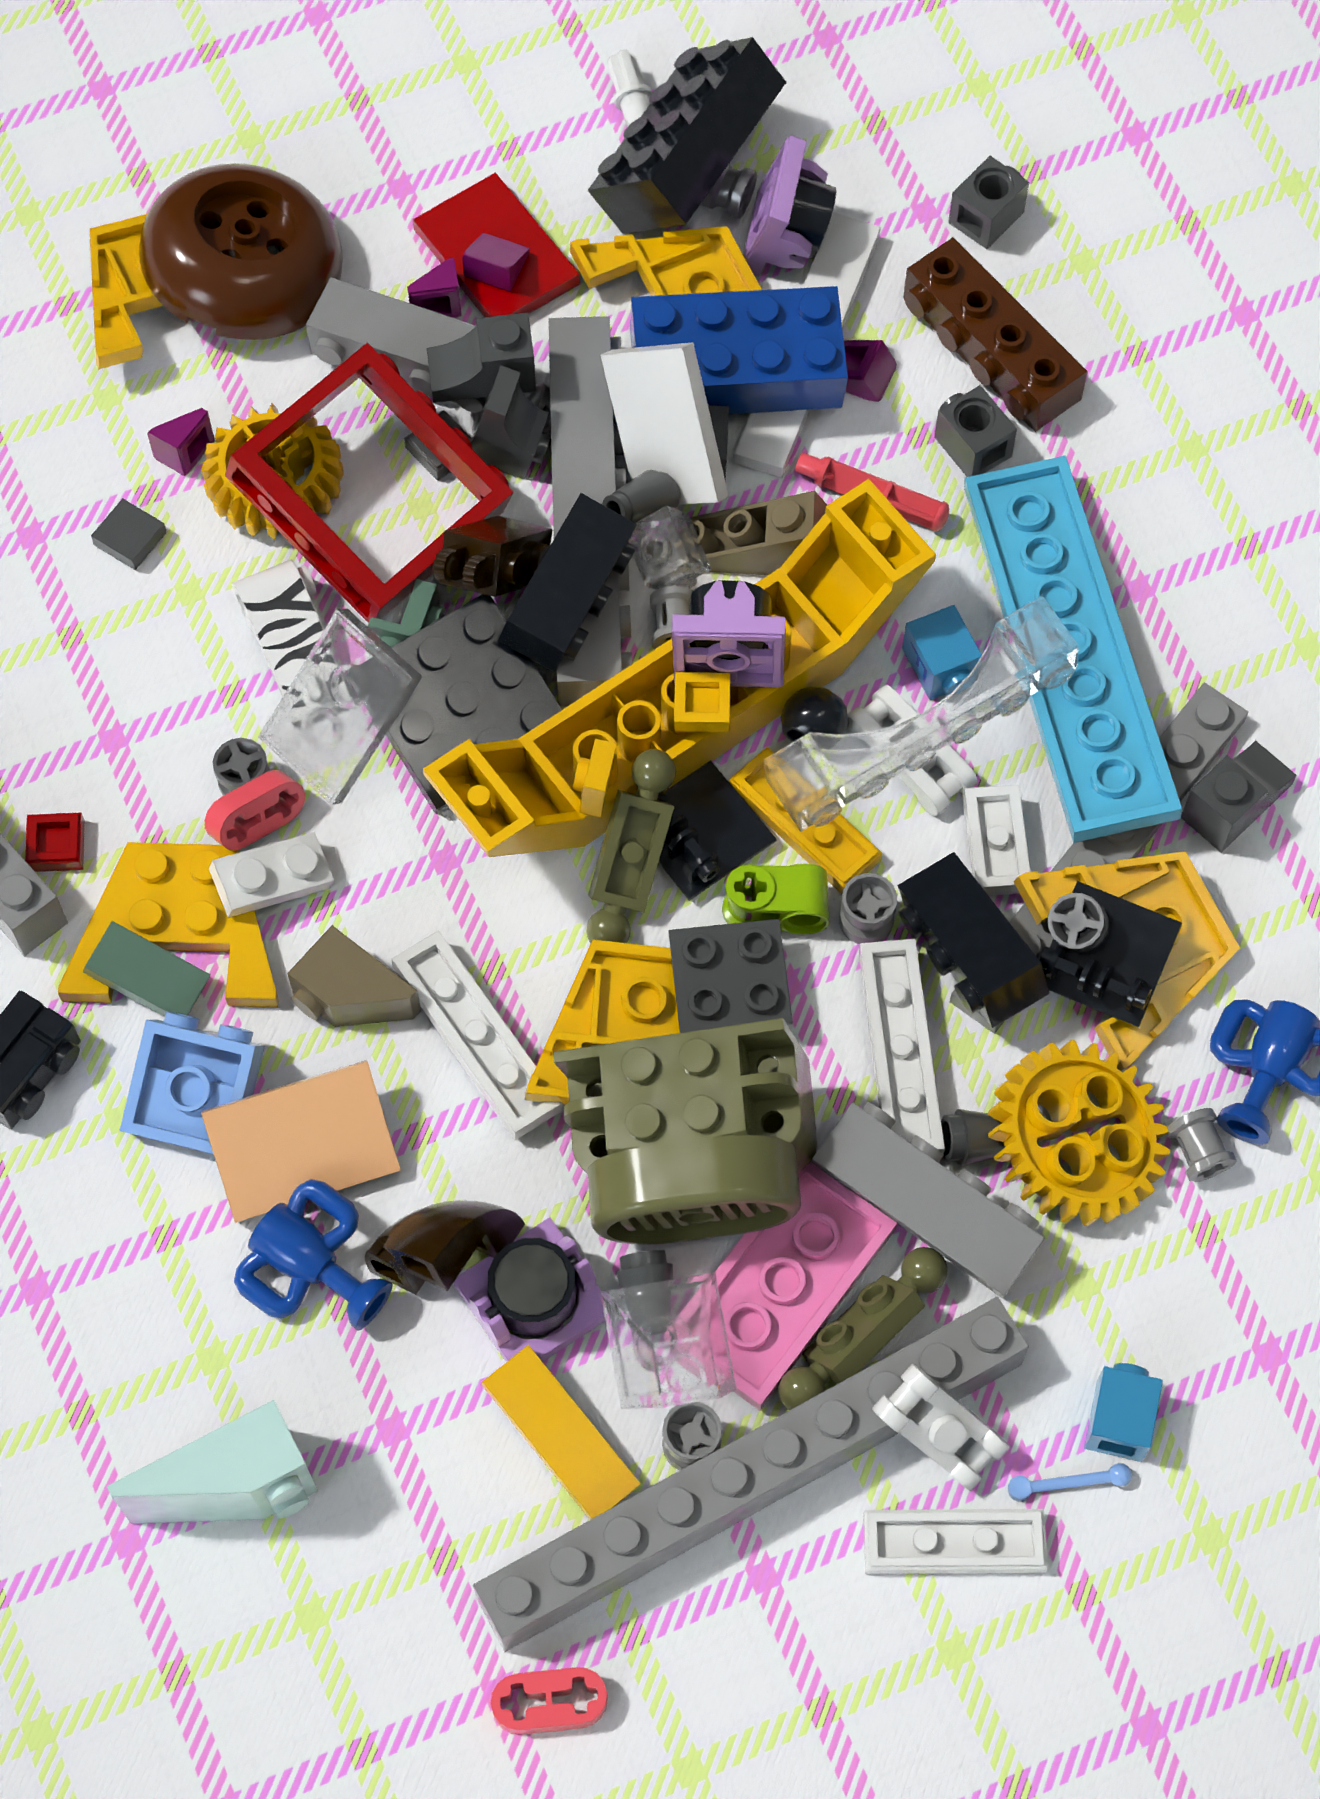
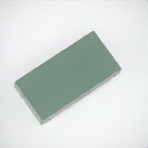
M114 921L110 923L83 970V973L164 1017L166 1011L189 1015L211 975Z

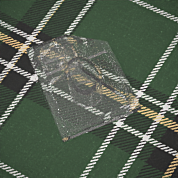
M715 1272L600 1292L621 1409L663 1408L718 1399L737 1389Z

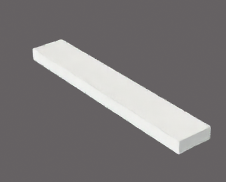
M833 213L826 234L802 288L838 286L843 329L880 238L881 226ZM809 410L750 413L735 449L733 463L782 478Z

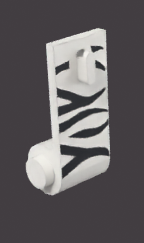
M291 559L232 583L242 614L250 630L255 632L294 725L354 701L348 683L310 597L317 595V591L306 565L297 568ZM313 697H314L316 700H321L322 698H323V700L317 702V701H315V700L313 699Z

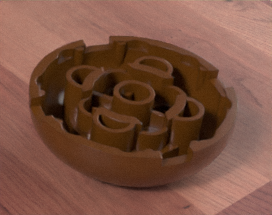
M232 163L208 166L176 180L159 195L151 206L143 224L139 247L140 265L145 281L157 300L168 311L185 323H188L191 318L201 324L216 328V335L233 339H268L283 336L305 327L330 277L340 280L342 274L343 256L339 233L333 219L319 199L294 179L269 168L250 164ZM274 245L279 253L273 255L268 252L267 248Z

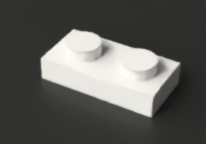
M1019 784L965 788L963 804L972 875L988 896L1018 894L1019 891L1013 881L1018 876L1031 872Z
M315 832L212 860L209 867L228 918L330 889L334 882Z

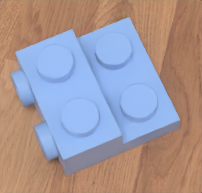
M166 1011L164 1021L158 1019L146 1020L120 1131L214 1154L201 1111L254 1094L265 1046L251 1042L253 1031L220 1024L218 1034L197 1029L199 1018Z

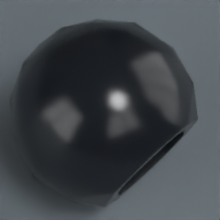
M810 686L797 691L786 701L780 716L783 734L796 746L809 753L816 754L827 752L843 740L849 725L847 707L839 696L825 687Z

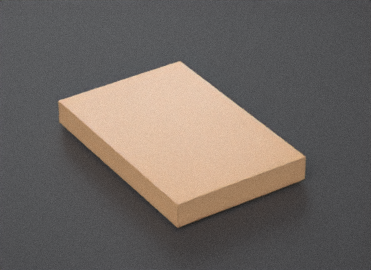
M367 1060L201 1111L235 1223L265 1214L279 1203L288 1205L289 1199L297 1186L310 1179L323 1181L338 1191L401 1171Z

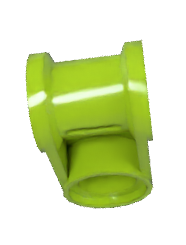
M806 863L790 866L748 864L732 870L727 877L725 886L726 896L722 906L723 917L727 924L779 919L781 932L799 935L818 933L829 926L827 871L821 866ZM747 878H751L750 885H745ZM745 896L752 897V902L745 901ZM747 912L752 913L750 919H746Z

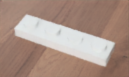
M439 930L391 958L392 967L395 972L417 990L420 1007L514 1140L519 1139L562 1112V1102L525 1100V1091L536 1065Z
M904 939L860 943L859 958L879 1108L896 1121L891 1130L908 1142H911L914 1136L917 1135L944 1154L945 1147L916 940Z

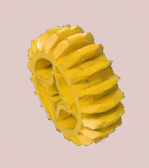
M271 403L268 413L258 414V411L251 406L248 412L249 418L245 420L232 414L230 420L231 430L216 428V442L206 444L205 455L207 460L203 461L202 474L206 482L204 488L207 498H210V501L213 502L214 510L219 514V517L227 516L228 522L234 530L246 524L247 532L252 537L262 528H265L268 535L274 540L278 530L225 477L231 454L281 414L278 413V408ZM313 416L262 459L314 512L329 515L332 507L330 499L339 498L341 491L339 481H342L344 470L343 464L340 461V447L336 444V440H332L331 431L326 425L318 426L317 419ZM313 464L309 475L297 486L296 481L305 474L304 469Z

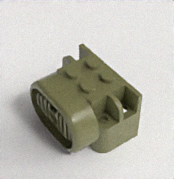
M783 1018L553 1052L554 1063L568 1078L569 1103L564 1106V1119L571 1127L572 1150L575 1161L588 1174L591 1224L599 1236L610 1241L626 1244L653 1245L677 1243L769 1229L789 1221L799 1212L801 1195L798 1171L805 1168L816 1154L817 1134L809 1058Z

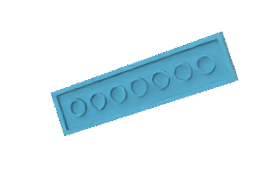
M1066 455L965 477L964 490L1073 843L1180 820L1182 813L1180 800Z

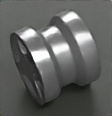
M729 163L701 204L711 209L717 206L727 209L730 216L738 219L742 218L754 193L757 172L749 168L739 171L732 168Z
M235 738L223 743L215 752L212 761L218 787L223 796L270 771L266 753L261 745L247 738Z
M1069 893L1060 897L1052 905L1048 914V928L1052 937L1066 949L1074 952H1089L1098 948L1105 941L1109 931V918L1105 909L1092 897L1083 893Z

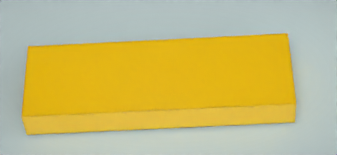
M768 746L729 779V783L756 815L809 864L821 866L827 871L828 882L841 894L847 882L857 875L868 873L881 861L882 852Z
M529 1345L482 1381L481 1385L589 1520L615 1507L641 1485Z

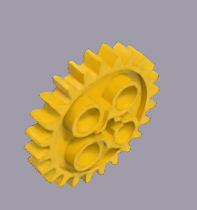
M1070 1040L1060 1050L1054 1042L1045 1046L1039 1051V1054L1033 1050L1020 1060L1021 1065L1017 1063L1006 1072L1005 1077L1007 1081L994 1091L996 1097L1002 1102L997 1103L988 1112L989 1116L1002 1122V1124L990 1131L988 1137L1004 1142L1005 1148L994 1156V1160L1011 1162L1014 1168L1008 1172L1004 1179L1006 1182H1013L1018 1179L1023 1180L1026 1184L1020 1196L1023 1201L1036 1193L1041 1197L1039 1213L1044 1215L1057 1205L1059 1206V1215L1062 1223H1067L1079 1213L1083 1225L1089 1226L1098 1220L1099 1217L1105 1223H1109L1120 1216L1121 1212L1126 1215L1140 1205L1139 1201L1154 1193L1155 1189L1151 1183L1165 1174V1170L1156 1162L1161 1161L1170 1154V1149L1157 1143L1156 1140L1169 1131L1166 1125L1154 1123L1153 1119L1156 1114L1164 1109L1163 1104H1148L1144 1098L1152 1090V1084L1148 1083L1137 1087L1132 1082L1138 1069L1135 1065L1121 1072L1117 1069L1119 1054L1117 1052H1113L1106 1059L1100 1060L1097 1044L1092 1043L1080 1054L1075 1040ZM1087 1091L1097 1098L1100 1107H1097L1090 1101ZM1038 1104L1047 1109L1051 1116V1121L1041 1115ZM1111 1118H1118L1121 1121V1124L1103 1126L1090 1136L1087 1132H1081L1047 1147H1040L1037 1144V1141L1055 1139L1068 1129L1076 1133ZM1108 1144L1116 1148L1120 1155V1160L1112 1156ZM1058 1157L1063 1158L1069 1164L1072 1175L1062 1169Z

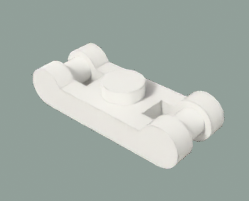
M884 685L872 695V702L864 708L856 707L848 713L849 725L847 729L857 740L865 742L916 794L918 801L929 814L937 816L950 805L949 799L957 792L964 794L965 788H972L978 783L973 769L892 687ZM885 718L894 721V724L887 730H884L879 725ZM935 765L945 774L936 782L926 773Z
M912 1363L900 1376L904 1382L890 1397L883 1395L872 1407V1410L894 1431L903 1435L950 1473L967 1490L972 1491L983 1478L979 1474L993 1457L1000 1460L1011 1446L989 1425ZM972 1437L975 1442L962 1456L957 1454L956 1452Z

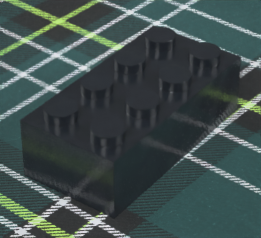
M753 37L732 42L724 40L714 46L700 49L692 47L683 52L674 63L676 69L668 80L656 88L650 95V105L642 116L626 128L623 134L625 139L615 153L609 155L599 165V175L587 191L622 234L687 224L786 84L785 79Z

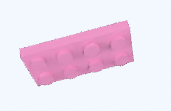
M811 1162L805 1168L798 1171L801 1195L799 1212L792 1219L781 1225L761 1231L744 1233L666 1335L667 1344L759 1411L778 1388L783 1375L793 1368L802 1356V1353L808 1348L897 1227V1222Z

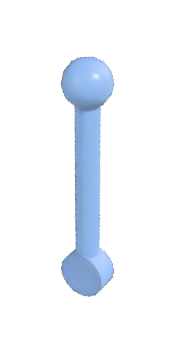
M1117 1463L1108 1471L1030 1481L1024 1476H1016L1009 1482L1008 1493L1013 1500L1022 1502L1027 1500L1031 1493L1109 1482L1115 1486L1123 1487L1131 1481L1132 1472L1127 1465Z

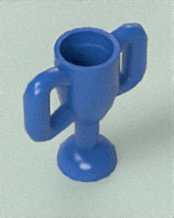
M1248 999L1234 1000L1224 1008L1210 1038V1051L1222 1063L1251 1068V1074L1254 1077L1243 1103H1234L1222 1108L1217 1116L1216 1121L1225 1132L1244 1142L1257 1145L1267 1144L1272 1130L1268 1117L1263 1112L1275 1087L1288 1082L1305 1094L1314 1097L1320 1096V1072L1313 1079L1300 1068L1306 1061L1311 1048L1320 1046V1020L1314 1013L1296 1003L1284 1000L1270 1002L1267 1009ZM1249 1017L1259 1026L1253 1039L1252 1048L1232 1049L1231 1046L1244 1018Z
M313 1179L297 1186L289 1199L288 1205L285 1203L275 1205L261 1219L248 1242V1248L252 1253L238 1265L234 1278V1284L241 1296L266 1315L279 1319L296 1312L302 1304L311 1283L319 1284L322 1282L349 1302L347 1306L350 1324L357 1331L365 1328L380 1312L391 1294L393 1284L386 1279H369L362 1283L336 1264L334 1251L352 1237L356 1231L359 1213L353 1202L327 1183ZM311 1200L338 1220L339 1226L322 1235L315 1225L304 1218L307 1201ZM269 1264L279 1273L292 1278L287 1296L282 1297L255 1277L254 1272Z

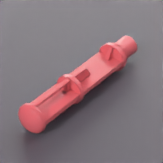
M802 452L797 461L795 472L813 478L819 487H825L843 495L869 478L904 519L932 529L934 532L940 531L948 520L950 511L948 503L902 487L893 481L884 480L843 464L829 456L819 459Z

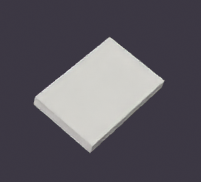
M694 343L614 349L601 354L630 480H633L647 470L665 472L675 480L680 493L679 504L718 503L729 497Z

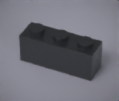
M580 493L510 614L498 641L554 673L564 656L574 661L589 634L588 631L581 628L588 613L597 618L599 617L613 592L612 588L605 585L612 571L620 575L624 573L637 549L636 546L629 543L637 524L585 494Z
M955 852L897 885L904 907L898 910L904 926L914 939L920 936L925 938L929 944L926 947V951L930 960L942 976L951 973L958 982L954 985L955 991L970 1014L979 1010L989 1025L994 1028L1050 994L1039 959Z

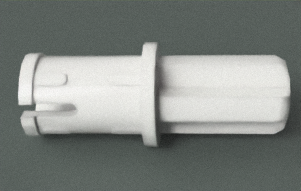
M623 49L609 57L608 66L617 93L614 97V103L616 108L622 111L626 126L628 127L633 121L640 118L650 105L649 97L652 94V90L644 84L636 56Z

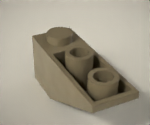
M810 491L676 520L673 523L671 567L674 570L769 575L782 566L822 518L827 504L816 491Z

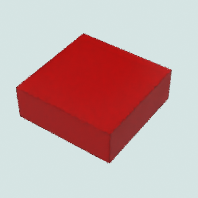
M82 812L27 815L25 861L35 872L83 870L85 820Z

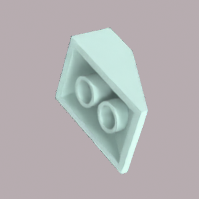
M274 1400L107 1486L111 1497L131 1524L264 1520L274 1514L278 1519L293 1515L306 1507L310 1502L308 1496L318 1492L308 1467Z

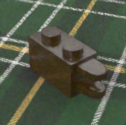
M497 515L445 530L442 551L439 550L434 560V577L441 584L493 597L527 587L551 545L552 528Z

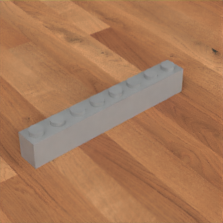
M610 316L548 318L554 538L580 493L602 504L605 497L626 485L625 468H615V455H624L618 426L613 424L614 410L600 356L610 350L621 349V336H610ZM629 564L622 575L612 571L605 585L612 588L613 592L598 618L590 613L585 618L581 628L588 631L589 634L574 661L564 656L557 668L558 703L560 707L569 706L632 665V652L621 653V638L631 637L630 605L620 606L619 591H629Z

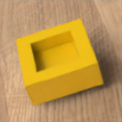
M675 672L674 731L730 732V673Z
M595 739L590 759L579 758L573 783V790L582 792L579 813L597 817L602 816L613 771L617 743Z

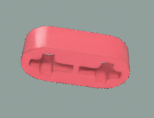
M281 770L266 772L216 800L207 811L205 830L209 836L228 850L245 848L296 818L303 808L305 791L302 785Z
M574 1667L517 1673L506 1676L497 1683L492 1692L491 1708L495 1721L502 1729L511 1734L523 1735L592 1726L602 1718L607 1708L608 1696L605 1683L596 1672L588 1668ZM585 1682L587 1692H597L598 1695L597 1700L588 1702L587 1712L583 1714H576L575 1708L571 1703L553 1704L552 1697L572 1694L573 1683ZM517 1688L524 1689L525 1696L528 1699L546 1698V1705L527 1708L525 1713L526 1719L514 1720L511 1710L501 1709L502 1702L511 1700L512 1690Z

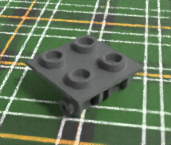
M779 919L668 930L680 1033L783 1018L787 1025L793 1024Z

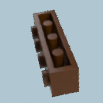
M954 237L907 268L903 298L910 312L917 318L923 317L937 332L941 343L949 351H956L970 365L976 379L983 385H989L1004 400L1006 408L1016 419H1023L1036 432L1082 399L1088 371Z

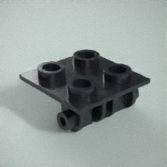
M711 760L658 795L657 800L671 803L674 806L658 863L689 901L777 840Z
M1077 881L1072 893L1088 895L1105 909L1109 918V931L1105 941L1098 948L1089 952L1071 951L1061 946L1053 938L1050 947L1046 946L1039 959L1048 989L1139 1027L1182 926V922Z

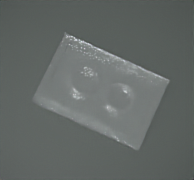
M348 608L337 609L258 738L330 805L342 804L423 676Z

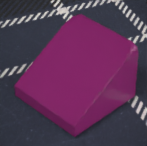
M482 233L466 249L462 257L464 276L511 291L529 256L530 248Z
M454 258L442 262L407 286L410 304L449 317L462 316Z
M844 340L848 374L845 392L869 401H881L896 369V360L883 340Z
M203 408L150 429L147 433L154 458L183 476L188 474L205 454L206 444L214 443L215 441L208 411Z

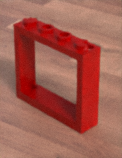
M367 342L231 454L225 477L369 623L372 617L382 619L412 592L416 579L425 581L433 574L436 554L438 555L439 550L442 551L444 533L384 584L262 459L360 378L479 500L474 507L448 529L497 515L500 516L507 507L514 492L509 488L504 474L497 467L487 465L473 451L472 444L467 436L459 429L451 428L436 413V408L430 398L419 390L415 391L400 376L399 369L392 359L383 353L378 354Z

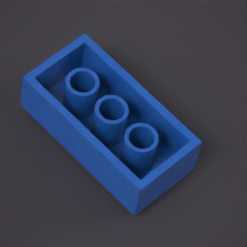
M838 286L631 297V348L693 342L708 405L729 406V414L843 407L848 374Z

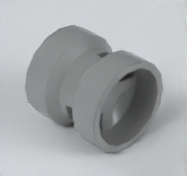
M875 873L860 874L847 882L842 893L839 924L842 932L849 940L860 945V943L881 942L889 936L894 925V915L897 908V893L894 885L887 878ZM858 913L865 916L866 919L862 918Z
M697 1401L679 1403L669 1411L664 1419L662 1428V1447L664 1456L671 1466L680 1471L720 1449L722 1427L716 1412L705 1403Z

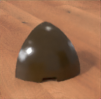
M467 1200L441 1202L413 1211L387 1228L366 1251L365 1262L370 1273L386 1279L415 1295L425 1281L448 1291L475 1250L494 1258L507 1244L514 1242L525 1223L517 1213L498 1205Z

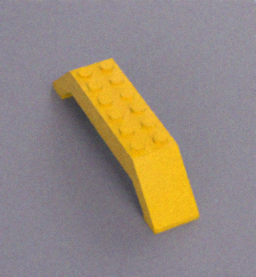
M868 478L828 504L825 508V514L782 566L754 584L769 593L772 600L771 616L785 617L784 686H730V732L674 731L675 684L671 638L520 738L473 744L468 739L423 768L424 776L488 857L584 847L606 832L617 791L622 790L636 794L638 786L633 781L631 771L633 762L639 754L649 749H658L666 752L673 759L676 767V776L670 786L672 787L710 760H715L779 717L786 701L797 691L810 686L824 687L842 675L932 566L936 559V553ZM595 739L617 743L613 771L601 817L579 813L582 792L573 790L579 758L590 759Z

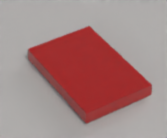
M496 172L413 219L414 231L440 263L454 258L458 285L484 317L520 313L529 314L580 284L579 272ZM482 233L530 248L529 256L511 291L464 276L462 257L466 249Z

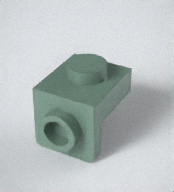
M416 579L400 624L378 618H370L367 625L370 649L379 655L445 616V607L439 605L437 584Z

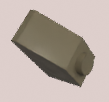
M333 925L287 973L293 992L291 997L293 1003L311 1019L316 1020L319 1016H322L334 1027L411 1020L421 1012L418 993L415 988Z

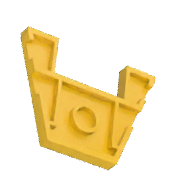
M147 214L90 228L95 356L98 369L142 358L143 345L128 315L163 306L148 287L140 265V238Z
M728 226L663 232V237L635 240L632 234L614 236L613 242L589 244V238L570 242V253L589 289L630 272L638 271L651 296L762 290Z
M127 842L59 984L58 995L61 1001L112 1003L113 989L83 973V970L110 923L114 921L167 951L230 952L225 996L228 1006L278 1008L279 999L255 910L228 918L209 871L212 860L239 853V851L228 850L222 845Z
M1186 851L1123 859L1111 864L1089 867L1085 865L1065 867L1063 870L1038 873V871L1026 872L1013 881L1037 925L1048 920V914L1052 905L1060 897L1072 893L1077 881L1182 922L1140 1026L1137 1027L1111 1017L1094 1027L1108 1055L1110 1056L1113 1052L1119 1054L1117 1069L1120 1071L1129 1067L1140 1056L1143 1050L1172 1022L1173 1018L1240 949Z
M592 939L554 1028L525 1091V1100L569 1103L568 1078L554 1063L553 1052L680 1033L670 948Z

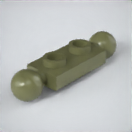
M649 749L639 754L634 760L631 772L633 781L638 786L636 794L622 790L617 791L588 893L592 900L605 903L603 909L594 913L588 921L586 933L590 943L592 939L627 943L631 930L629 921L624 915L626 908L643 913L645 911L674 810V806L671 803L657 800L659 793L668 789L676 776L675 763L664 751Z
M929 1247L916 1248L905 1256L901 1266L902 1276L897 1281L882 1275L876 1282L866 1286L858 1295L857 1300L835 1322L825 1326L817 1335L816 1340L802 1353L810 1366L795 1367L783 1375L778 1388L782 1404L788 1410H791L826 1391L825 1384L830 1379L839 1384L857 1374L926 1306L918 1293L928 1294L935 1292L944 1284L948 1274L947 1263L944 1257L938 1251Z

